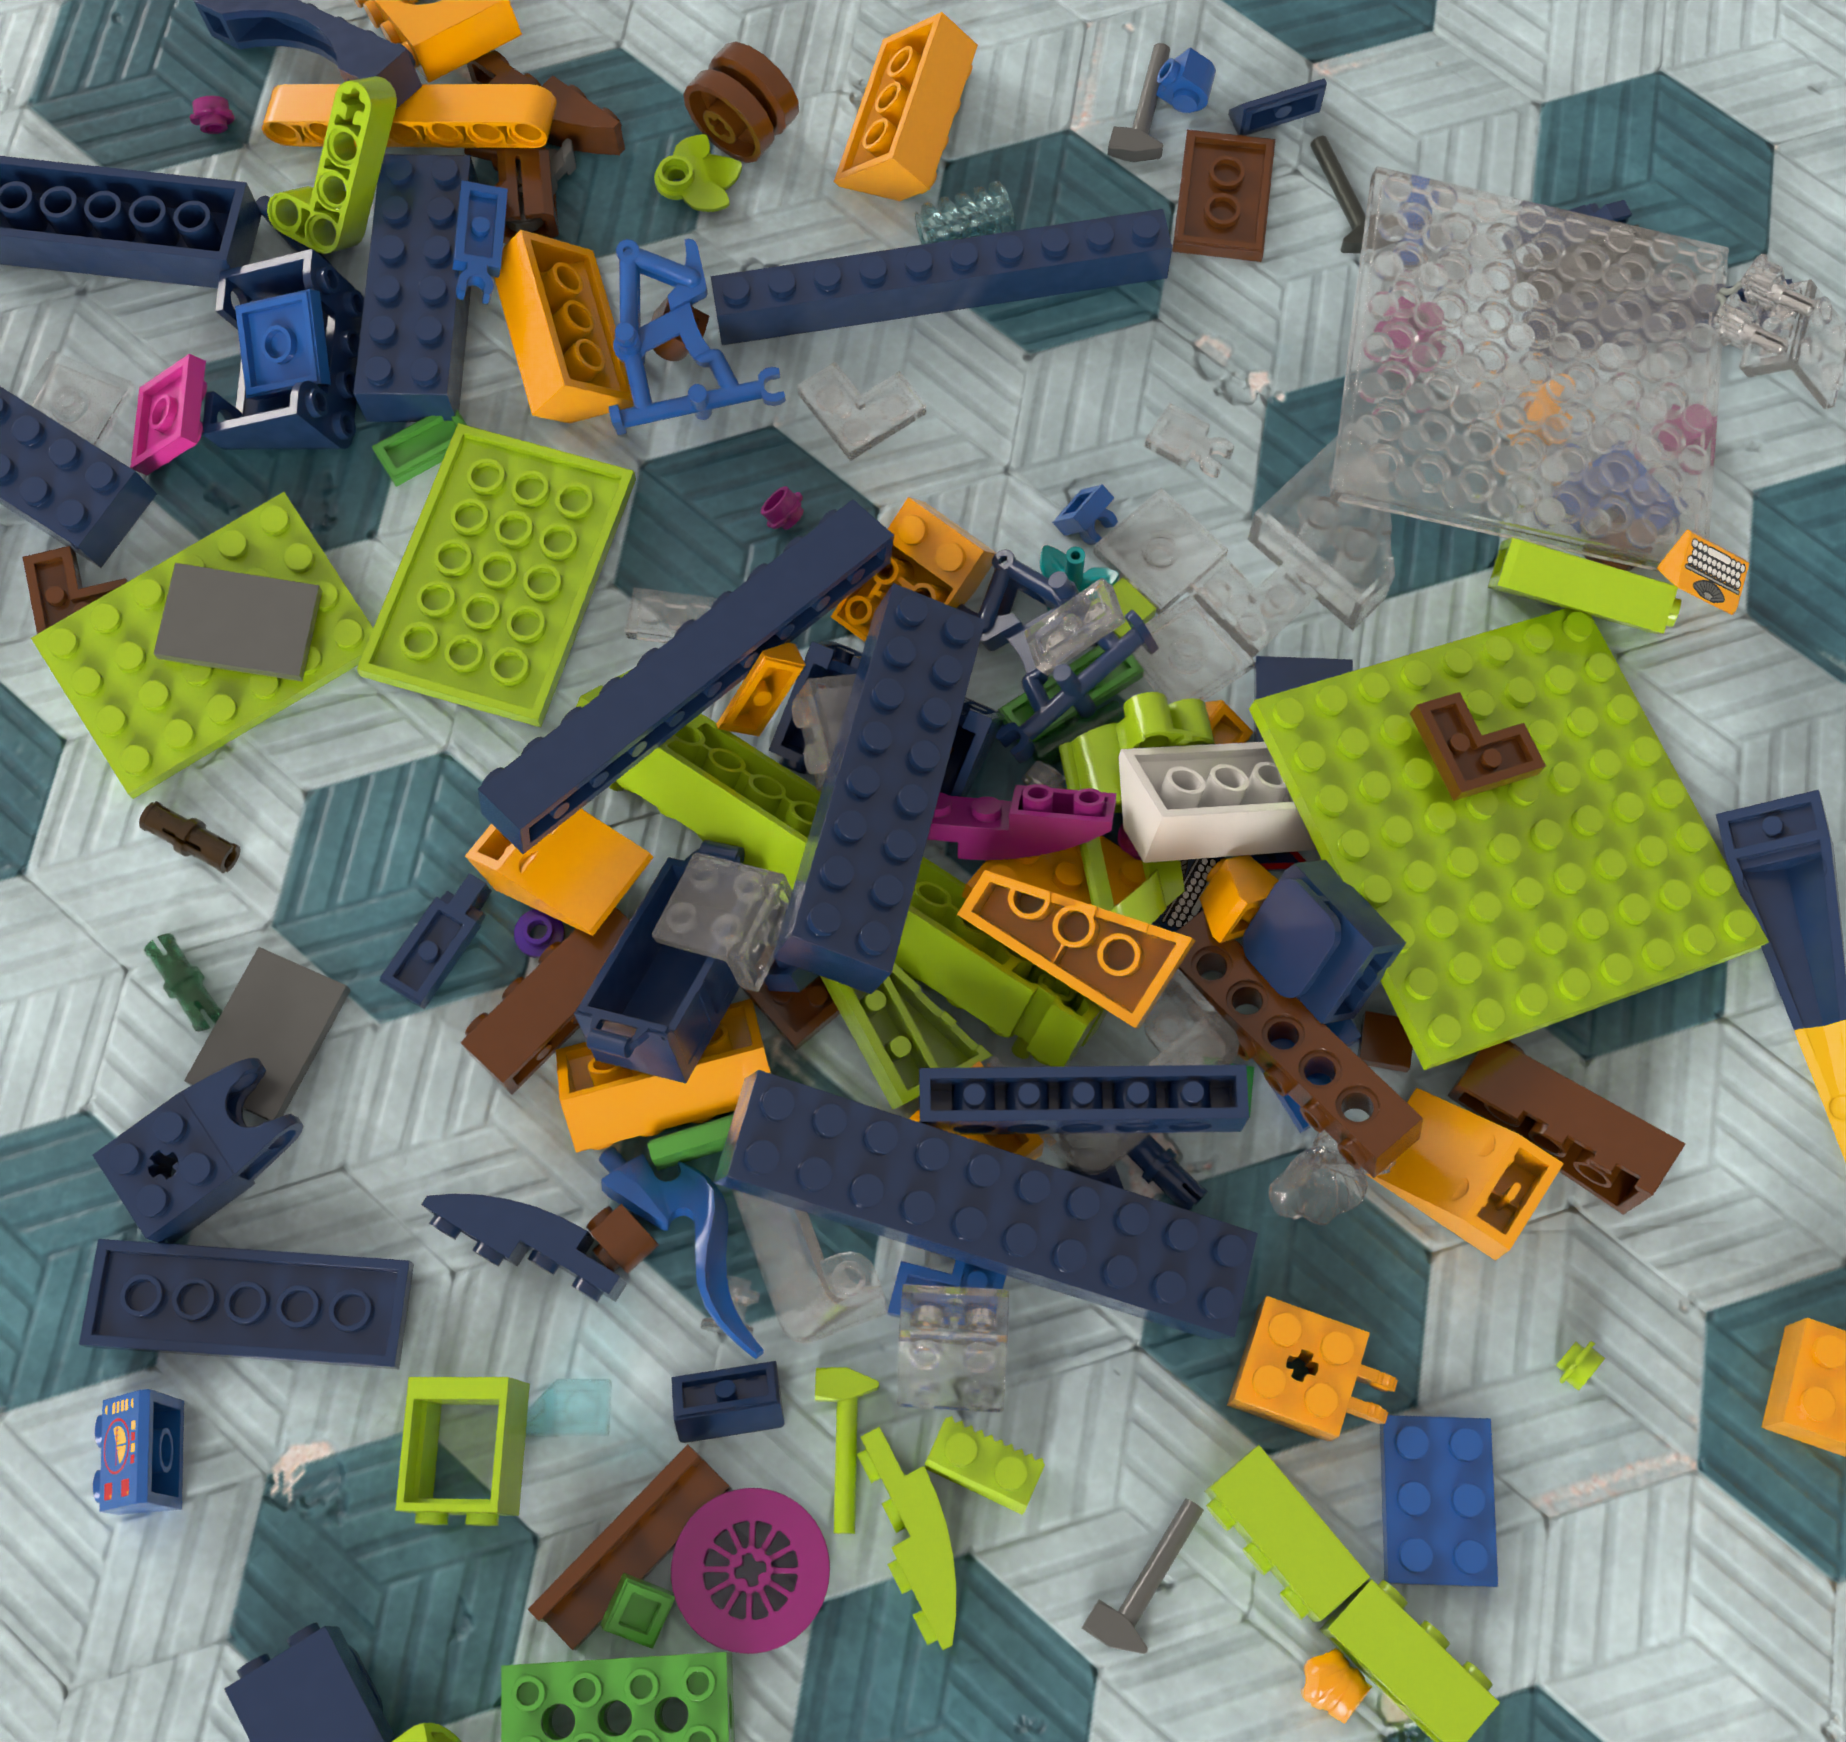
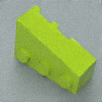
M895 962L892 973L872 994L820 976L892 1110L920 1096L919 1068H970L978 1061L982 1062L993 1056L981 1044L978 1045L956 1024L957 1021L946 1011L943 1012L920 990L921 987Z

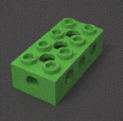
M732 1652L501 1665V1742H735ZM672 1697L681 1699L688 1708L687 1723L679 1731L668 1728L662 1717L663 1707ZM616 1701L624 1702L629 1707L632 1715L630 1727L623 1734L614 1732L609 1727L607 1721L608 1710ZM562 1704L568 1706L575 1716L574 1729L566 1738L558 1735L552 1726L553 1713Z

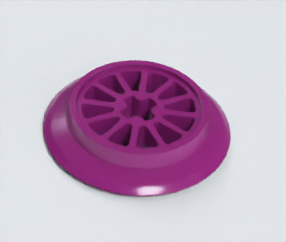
M743 1488L729 1491L713 1498L698 1509L686 1523L678 1537L671 1564L673 1593L678 1608L686 1622L700 1637L712 1645L726 1651L743 1654L768 1652L798 1637L818 1614L827 1594L830 1577L828 1548L816 1521L793 1499L776 1491L762 1488ZM745 1522L750 1523L749 1545L747 1548L743 1547L734 1529L735 1525ZM762 1522L772 1525V1530L761 1548L757 1549V1523ZM726 1530H728L737 1549L735 1555L716 1544V1539ZM782 1532L789 1539L790 1545L768 1556V1549L777 1534ZM711 1549L715 1550L729 1559L730 1564L728 1566H706L709 1551ZM792 1551L796 1552L798 1561L796 1568L773 1567V1562ZM748 1554H753L756 1562H765L766 1572L758 1575L759 1584L750 1587L747 1579H738L736 1575V1569L744 1566V1556ZM706 1573H729L727 1580L710 1590L707 1589ZM775 1574H797L798 1578L794 1591L790 1592L773 1581L772 1576ZM735 1585V1590L723 1609H720L714 1602L713 1596ZM766 1586L774 1588L788 1599L778 1611H775L765 1591ZM745 1592L746 1618L742 1620L731 1616L730 1613L741 1594ZM758 1592L769 1614L767 1617L754 1620V1594Z

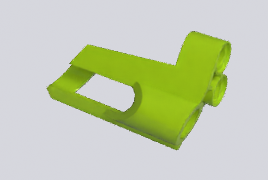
M1146 692L1131 697L1124 703L1125 718L1119 723L1097 727L1078 736L1073 741L1059 746L1067 789L1081 790L1091 788L1100 792L1117 793L1114 813H1122L1118 758L1121 749L1215 744L1204 701L1189 698L1175 701L1168 705L1167 697L1159 692ZM1100 837L1079 845L1091 904L1152 924L1166 910L1167 906L1185 891L1180 860L1147 863L1142 861L1146 880L1124 900L1114 906Z

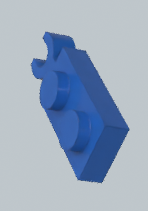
M461 181L452 270L463 271L459 275L456 287V295L460 300H464L466 288L472 285L482 290L483 304H488L491 300L494 288L491 276L499 278L501 270L508 192L506 188Z

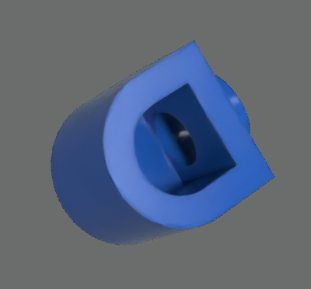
M1191 47L1175 59L1170 58L1163 64L1157 76L1159 87L1156 96L1182 113H1192L1204 109L1208 104L1214 82L1215 66L1209 59Z

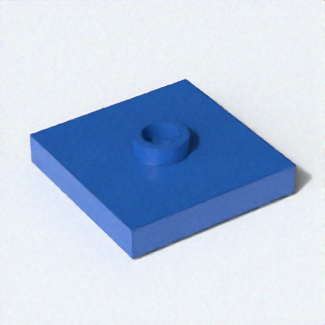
M307 289L235 306L246 399L260 400L289 394L296 383L308 380L319 387L331 385L320 291Z

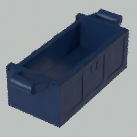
M704 840L700 848L687 857L685 861L671 857L667 858L574 1013L587 1040V1047L591 1049L596 1061L687 1083L774 927L758 876L742 873V863L745 857L744 848ZM703 859L712 862L731 865V868L728 869L724 867L701 863L700 861Z

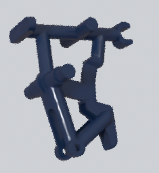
M1005 549L998 551L992 558L994 572L979 613L970 610L962 603L956 609L986 620L980 642L987 650L995 651L1010 642L1023 661L1026 675L1021 681L1022 688L1034 714L1021 726L1011 722L1001 727L996 734L997 739L1005 748L1013 741L1020 739V742L1010 750L1011 754L1020 764L1027 761L1033 755L1035 745L1032 741L1072 706L1082 718L1091 717L1096 711V705L1088 692L1139 647L1143 646L1151 655L1159 647L1143 620L1134 610H1131L1124 616L1131 629L1119 638L1093 613L1094 604L1090 597L1085 593H1080L1074 582L1069 580L1064 572H1054L1047 578L1018 561L1010 550ZM1018 590L1052 609L1024 625L1013 613L1010 614ZM1073 626L1078 635L1084 638L1089 646L1099 645L1105 652L1078 676L1075 675L1068 664L1056 666L1052 674L1062 690L1049 699L1043 686L1048 680L1049 673L1044 657L1037 645Z

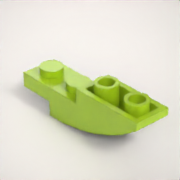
M879 1426L860 1436L866 1449L857 1453V1456L871 1483L879 1479L882 1480L890 1499L881 1504L895 1532L898 1533L906 1528L910 1536L891 1547L897 1559L887 1565L902 1594L911 1589L913 1590L922 1610L913 1614V1617L927 1645L938 1640L942 1650H945L953 1645L956 1621V1577L947 1523L925 1466L904 1475Z

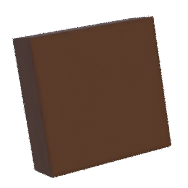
M1365 1011L1362 1017L1360 1032L1362 1037L1359 1040L1357 1056L1368 1066L1408 1072L1411 1067L1413 1047L1398 1016Z

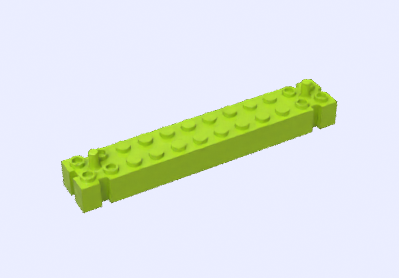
M627 671V672H625V673H623V674H621V675H619V676H617V677L622 678V677H623L625 674H627L629 671ZM600 685L581 695L576 707L581 706L583 708L599 695L603 686ZM702 713L609 786L614 791H623L625 789L638 794L656 806L664 816L676 819L697 833L702 841L710 840L744 848L745 857L742 867L758 873L776 885L784 895L791 897L822 791L730 731L718 729L716 722ZM922 857L895 963L910 978L925 983L945 996L951 1005L966 1010L986 1023L995 1034L1006 1038L1017 1035L1018 1037L1011 1048L1012 1053L1016 1057L1027 1059L1032 1055L1035 1060L1047 1066H1067L1076 1056L1079 1048L1083 1047L1097 1032L1108 1011L958 916L957 913L966 900L962 897L966 884L925 857Z

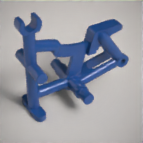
M684 239L686 247L685 265L641 249L633 240H622L617 245L620 323L615 328L613 349L616 356L625 363L634 407L620 410L618 404L609 406L611 421L617 435L627 434L626 428L693 413L698 419L706 420L711 416L712 409L763 399V402L769 406H778L786 401L784 391L769 393L764 388L768 381L781 378L779 368H765L758 374V380L739 384L722 351L710 349L703 339L695 322L691 305L706 298L708 290L698 246L693 239ZM640 274L675 287L667 295L671 312L641 326ZM680 335L694 361L701 367H710L720 388L706 391L703 385L694 384L689 388L687 396L652 403L644 367L645 355L648 351Z

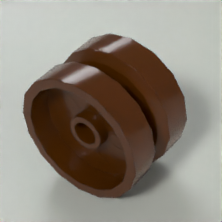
M739 42L725 44L711 60L708 70L701 71L683 93L685 107L700 131L706 134L708 139L718 149L730 157L746 163L757 162L773 143L774 135L782 134L799 113L798 98L791 83L781 70L764 54L749 45Z

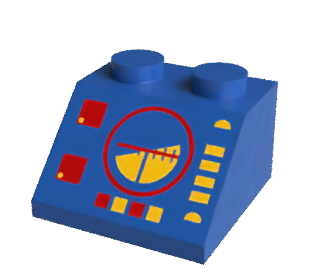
M152 1389L137 1390L103 1400L102 1415L97 1417L95 1423V1440L97 1446L101 1448V1470H97L94 1475L93 1494L95 1501L99 1503V1512L124 1515L182 1510L184 1400Z

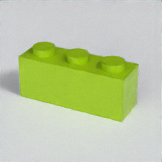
M1260 1445L1248 1452L1204 1491L1211 1499L1206 1505L1208 1511L1226 1531H1229L1232 1527L1237 1530L1247 1542V1545L1242 1549L1246 1557L1262 1575L1267 1574L1269 1571L1272 1572L1284 1587L1279 1593L1281 1599L1300 1620L1307 1615L1312 1622L1322 1621L1370 1578L1368 1573Z
M1372 1579L1365 1581L1340 1605L1319 1630L1434 1742H1467L1500 1704L1489 1692V1689L1493 1686L1492 1682L1469 1661H1466L1463 1666L1460 1665L1446 1651L1450 1642L1437 1628L1426 1620L1419 1625L1403 1609L1408 1602L1392 1585L1385 1580H1382L1378 1585Z

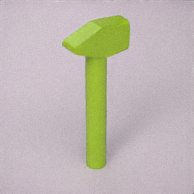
M847 1367L816 1368L815 1401L837 1402L834 1534H855L858 1398L880 1388L877 1380Z

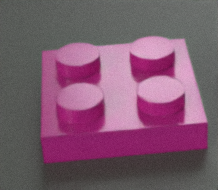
M188 354L139 387L131 469L144 475H149L199 442L203 431V424L200 421L201 404L207 391V383L204 380L205 360Z

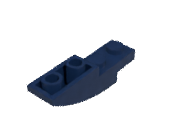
M468 1194L426 1196L421 1204L423 1208L433 1215L429 1225L453 1240H456L461 1232L476 1241L477 1243L472 1251L499 1267L503 1259L518 1267L527 1251L531 1250L532 1252L527 1258L530 1262L551 1275H554L558 1268H561L575 1277L571 1285L573 1288L596 1302L600 1300L602 1295L616 1302L627 1285L620 1275L585 1255L595 1240L587 1230L538 1207L509 1199Z

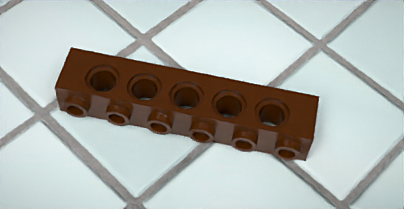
M1203 910L1176 931V933L1192 937L1196 941L1168 986L1175 992L1182 990L1193 1001L1195 1011L1209 1026L1217 1024L1229 1036L1228 1041L1231 1047L1242 1059L1249 1061L1252 1058L1265 1071L1263 1073L1264 1077L1275 1092L1281 1096L1288 1094L1301 1106L1300 1112L1306 1122L1317 1132L1321 1133L1325 1130L1338 1143L1337 1148L1340 1154L1355 1169L1363 1167L1375 1178L1420 1139L1423 1118L1325 1024H1321L1296 997L1286 998L1278 994L1249 962L1244 953L1243 946L1233 939L1219 943L1212 937ZM1208 971H1217L1224 975L1217 980H1207L1201 977L1203 973ZM1250 1004L1256 1006L1259 1010L1256 1013L1246 1015L1239 1013L1235 1009L1241 1005ZM1284 1038L1291 1040L1295 1043V1046L1282 1050L1275 1048L1271 1043L1276 1039ZM1315 1073H1322L1329 1076L1332 1081L1326 1085H1315L1308 1081L1307 1077ZM1350 1109H1360L1365 1111L1370 1117L1364 1121L1355 1122L1349 1120L1344 1113Z

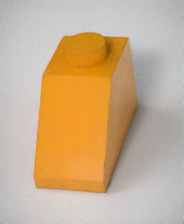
M1250 855L1229 859L1223 858L1213 866L1206 877V881L1209 884L1199 899L1212 937L1219 943L1243 937L1259 908L1274 885L1279 881Z

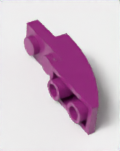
M1042 784L1029 786L1015 785L1012 801L998 800L993 797H957L939 793L927 840L958 842V859L970 860L1017 859L1066 850L1112 831L1117 793L1100 792L1091 788L1081 790L1050 788Z

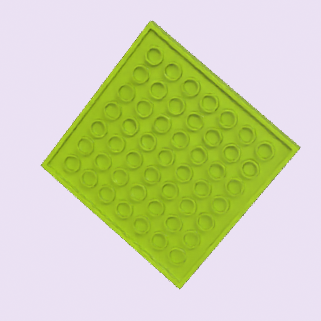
M1565 608L1259 698L1249 708L1321 859L1327 860L1343 882L1354 887L1406 942L1394 962L1385 970L1384 976L1380 981L1424 1071L1753 952L1769 942L1756 917L1740 896L1728 865L1593 617L1589 614ZM1460 692L1481 735L1524 723L1546 767L1536 776L1453 801L1410 712L1417 704Z

